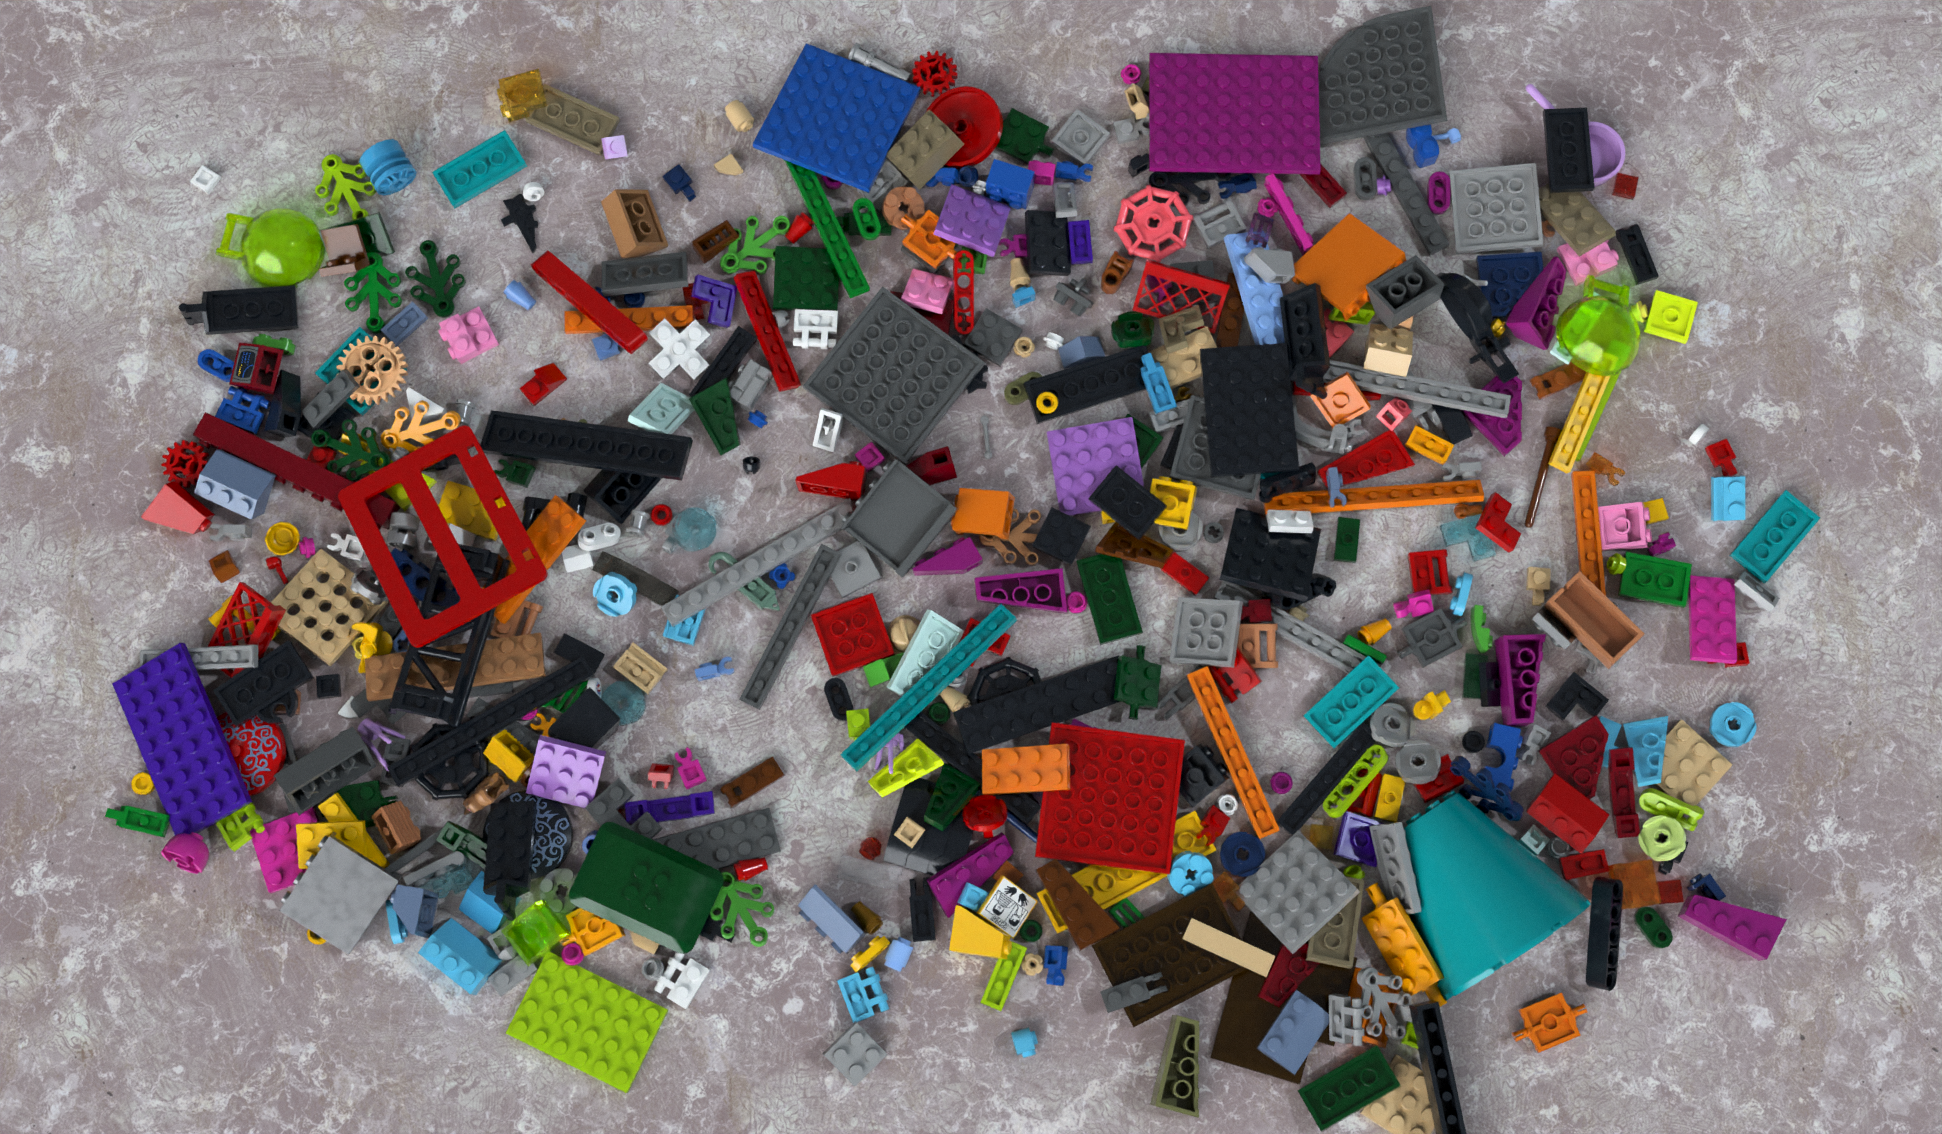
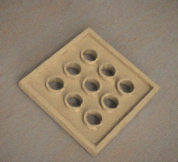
M320 549L271 603L286 609L278 628L331 667L361 634L360 631L352 629V625L357 622L371 623L389 601H383L381 605H376L369 598L352 591L351 585L354 573ZM322 574L330 576L329 580L325 583L317 581L318 577ZM338 587L346 588L345 594L341 596L334 594V591ZM307 590H312L315 592V595L311 599L303 598V593ZM356 599L363 601V605L360 608H353L351 603ZM323 603H330L332 605L331 609L327 612H323L319 608ZM297 606L300 608V611L296 615L288 614L289 608ZM341 615L349 617L348 622L345 624H338L336 620ZM308 619H315L317 621L313 628L305 626V622ZM330 631L334 633V637L331 640L325 641L322 639V635L325 632Z

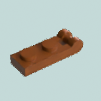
M1583 356L1569 362V364L1562 365L1530 379L1532 387L1535 386L1538 392L1537 396L1541 400L1582 382L1589 364ZM1547 381L1549 388H1545L1543 382Z

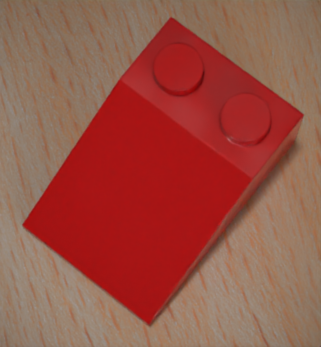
M849 461V464L841 463L797 476L795 481L799 492L842 499L850 498L857 501L864 495L867 473L862 463Z

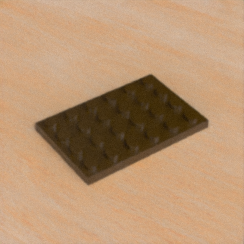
M1213 884L1092 945L1113 987L1159 972L1163 976L1158 980L1147 982L1146 986L1148 991L1154 990L1159 986H1166L1167 991L1150 996V999L1124 1007L1133 1028L1247 969L1183 940L1190 920L1193 918L1242 941Z

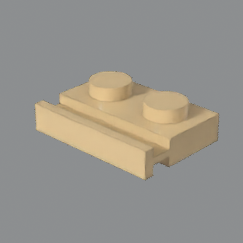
M632 642L629 649L624 652L613 666L615 670L648 695L661 680L664 673L668 671L664 665L634 642Z

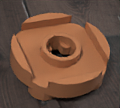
M897 187L892 189L886 195L882 204V214L887 223L900 230L910 229V227L901 222L905 214L914 221L922 218L925 214L924 202L913 187ZM900 203L908 207L907 213L899 211Z

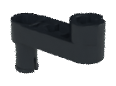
M568 493L566 503L584 517L587 496L579 493ZM525 497L522 509L524 511L522 524L526 531L536 520L537 514L541 513L551 501L550 499Z
M1319 573L1312 574L1306 602L1320 595L1326 597L1333 595L1336 589V581ZM1262 591L1263 599H1270V602L1282 609L1295 608L1305 603V601Z

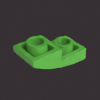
M1474 605L1471 608L1470 614L1472 636L1479 654H1484L1488 651V648L1491 649L1493 636L1490 635L1489 628L1481 627L1486 622V613H1483L1484 606Z

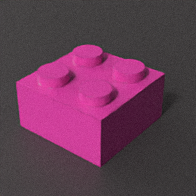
M1038 160L1029 161L1028 169L1035 171L1034 184L1052 186L1055 177V164L1052 162L1043 163Z

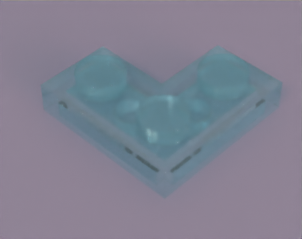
M1481 514L1440 525L1445 546L1449 547L1467 542L1473 562L1496 555L1491 539L1475 528Z

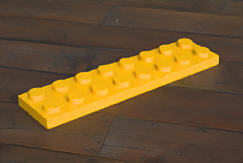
M1196 811L1176 820L1172 859L1184 851L1199 852L1204 856L1216 851L1213 843L1206 846L1208 841L1206 835L1200 839L1196 838L1197 833L1204 829L1200 824L1201 820ZM1090 865L1072 874V877L1104 910L1167 877V874ZM1044 889L1036 893L1056 933L1059 934L1067 928L1046 890Z

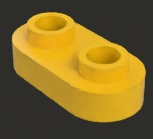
M876 936L869 942L870 948L864 953L859 951L851 958L853 961L851 967L856 973L861 971L890 945V941L885 936L881 938Z

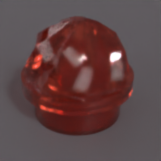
M868 837L861 842L859 852L863 857L874 860L880 856L882 845L877 838Z

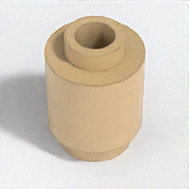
M734 100L725 107L726 116L738 132H747L753 127L754 118L742 102Z

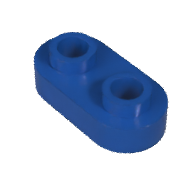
M206 349L202 351L197 359L198 365L204 371L220 380L230 382L232 372L226 375V371L228 369L233 370L234 362L214 350ZM214 359V362L208 365V361Z

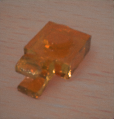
M1596 452L1586 462V465L1589 466L1591 471H1595V474H1602L1603 476L1606 474L1608 482L1613 486L1619 484V481L1614 478V474H1618L1621 477L1625 474L1624 470L1614 467V463Z
M1225 871L1211 883L1222 903L1229 900L1238 912L1245 906V902L1235 893L1240 887Z

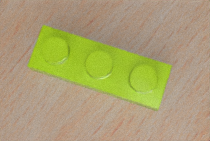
M1012 942L1011 953L1008 954L1007 959L998 958L980 1003L1002 1011L1027 947Z

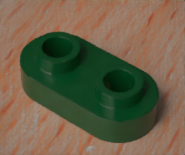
M1639 908L1634 914L1636 926L1653 947L1659 949L1668 947L1673 940L1671 930L1653 908ZM1645 914L1650 915V922L1644 920ZM1660 932L1665 936L1663 941L1658 938Z

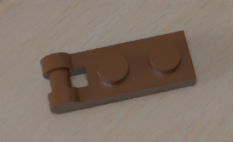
M772 756L734 781L721 787L720 791L723 795L727 796L729 806L734 808L785 775ZM737 787L743 792L738 796L733 791Z

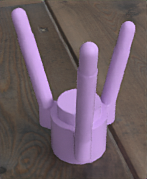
M366 718L358 726V732L362 734L361 739L368 745L384 768L389 771L387 768L389 765L370 740H376L380 737L388 744H391L392 740L381 733L382 731L397 738L405 739V736L382 725L378 721L374 722L372 719Z
M900 733L895 735L885 745V747H888L890 774L893 773V747H897L899 743L901 752L905 750L903 734ZM883 748L877 752L876 770L880 766Z

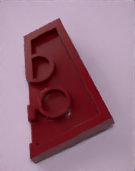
M1281 944L1257 997L1279 1007L1298 988L1300 983L1320 964L1306 960L1308 944L1302 945L1294 954Z

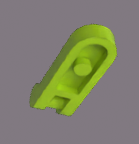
M1653 788L1643 790L1639 799V804L1645 811L1656 816L1663 815L1675 819L1684 829L1689 831L1696 829L1698 825L1697 820L1701 819L1705 813L1699 806L1689 805ZM1683 814L1689 815V817L1685 818Z

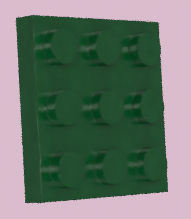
M776 246L773 309L837 311L839 274L827 249Z

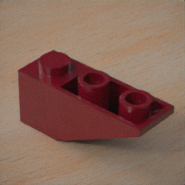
M948 446L929 451L906 466L929 485L957 478Z

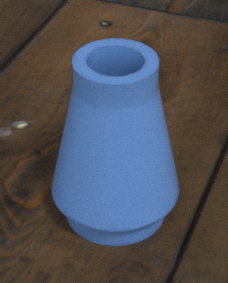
M513 280L503 292L507 295V299L528 311L536 303V300L532 298L521 282Z

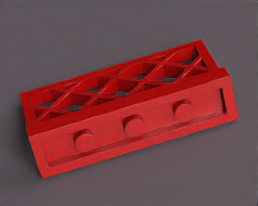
M1147 259L1132 310L1162 318L1177 313L1188 306L1191 308L1193 307L1192 304L1203 299L1208 310L1202 312V316L1209 312L1211 313L1214 321L1212 328L1208 327L1210 333L1215 334L1230 285L1229 282ZM1147 275L1156 277L1159 285L1149 290L1145 284ZM1172 281L1177 283L1180 291L1169 296L1164 285ZM1144 287L1146 292L1142 294V290ZM1162 287L1167 298L1156 303L1151 292ZM1193 287L1198 289L1201 296L1190 302L1184 291ZM1182 293L1188 304L1176 309L1171 299ZM1212 293L1221 295L1219 304L1211 308L1205 297ZM1149 295L1154 305L1147 309L1138 307L1140 298ZM1169 300L1174 311L1167 315L1162 314L1158 306ZM1217 308L1216 315H1214L1213 310ZM1201 326V327H1198V328H1196V329H1202V328H1204V327H1206V326Z
M239 582L208 647L225 646L228 643H232V646L238 645L239 640L244 639L245 645H258L259 660L265 654L286 609L280 605H273L246 583ZM243 591L248 594L249 603H242L241 595ZM258 603L266 607L262 616H258L256 607ZM250 606L252 618L246 619L243 607ZM235 609H238L240 621L234 623L232 613ZM253 621L255 630L253 634L249 635L247 622ZM241 624L243 637L237 638L234 626ZM225 628L229 629L231 640L224 641L223 631ZM235 668L234 671L232 669L220 670L232 678L245 668Z

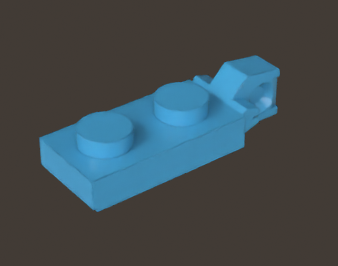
M1151 353L1142 355L1141 359L1144 367L1140 368L1141 376L1155 414L1176 408L1177 405L1163 366L1159 362H1154Z

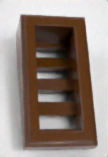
M728 220L692 241V246L705 264L738 239L739 235ZM726 230L730 236L726 238L722 231ZM719 235L722 241L719 242L716 236ZM712 241L714 246H711L709 242Z

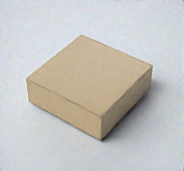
M907 816L894 836L913 848L926 829Z

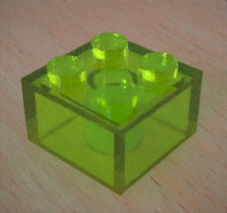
M544 899L533 903L501 930L528 967L539 962L571 935Z

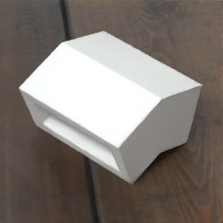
M578 544L566 547L562 552L567 573L595 565L591 551L581 549Z

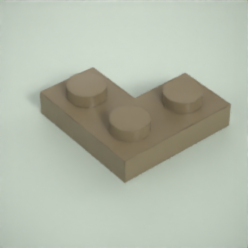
M1199 305L1158 319L1168 354L1187 348L1188 343L1185 332L1205 325Z

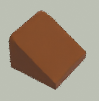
M228 550L209 560L213 574L221 583L240 573Z

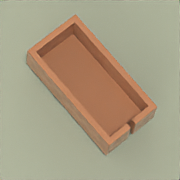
M1580 571L1553 595L1544 606L1608 669L1645 634Z

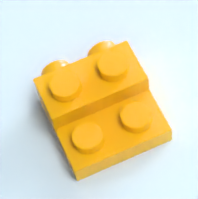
M1159 476L1158 479L1152 478L1150 493L1167 505V508L1154 524L1188 530L1197 492L1196 486L1193 485V482L1187 480H1180V483L1171 482L1172 479L1169 477Z

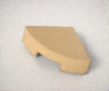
M732 154L714 164V168L722 174L736 176L743 173L742 168Z

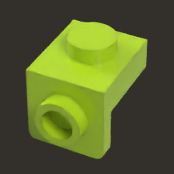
M868 708L846 711L850 740L855 741L870 727Z

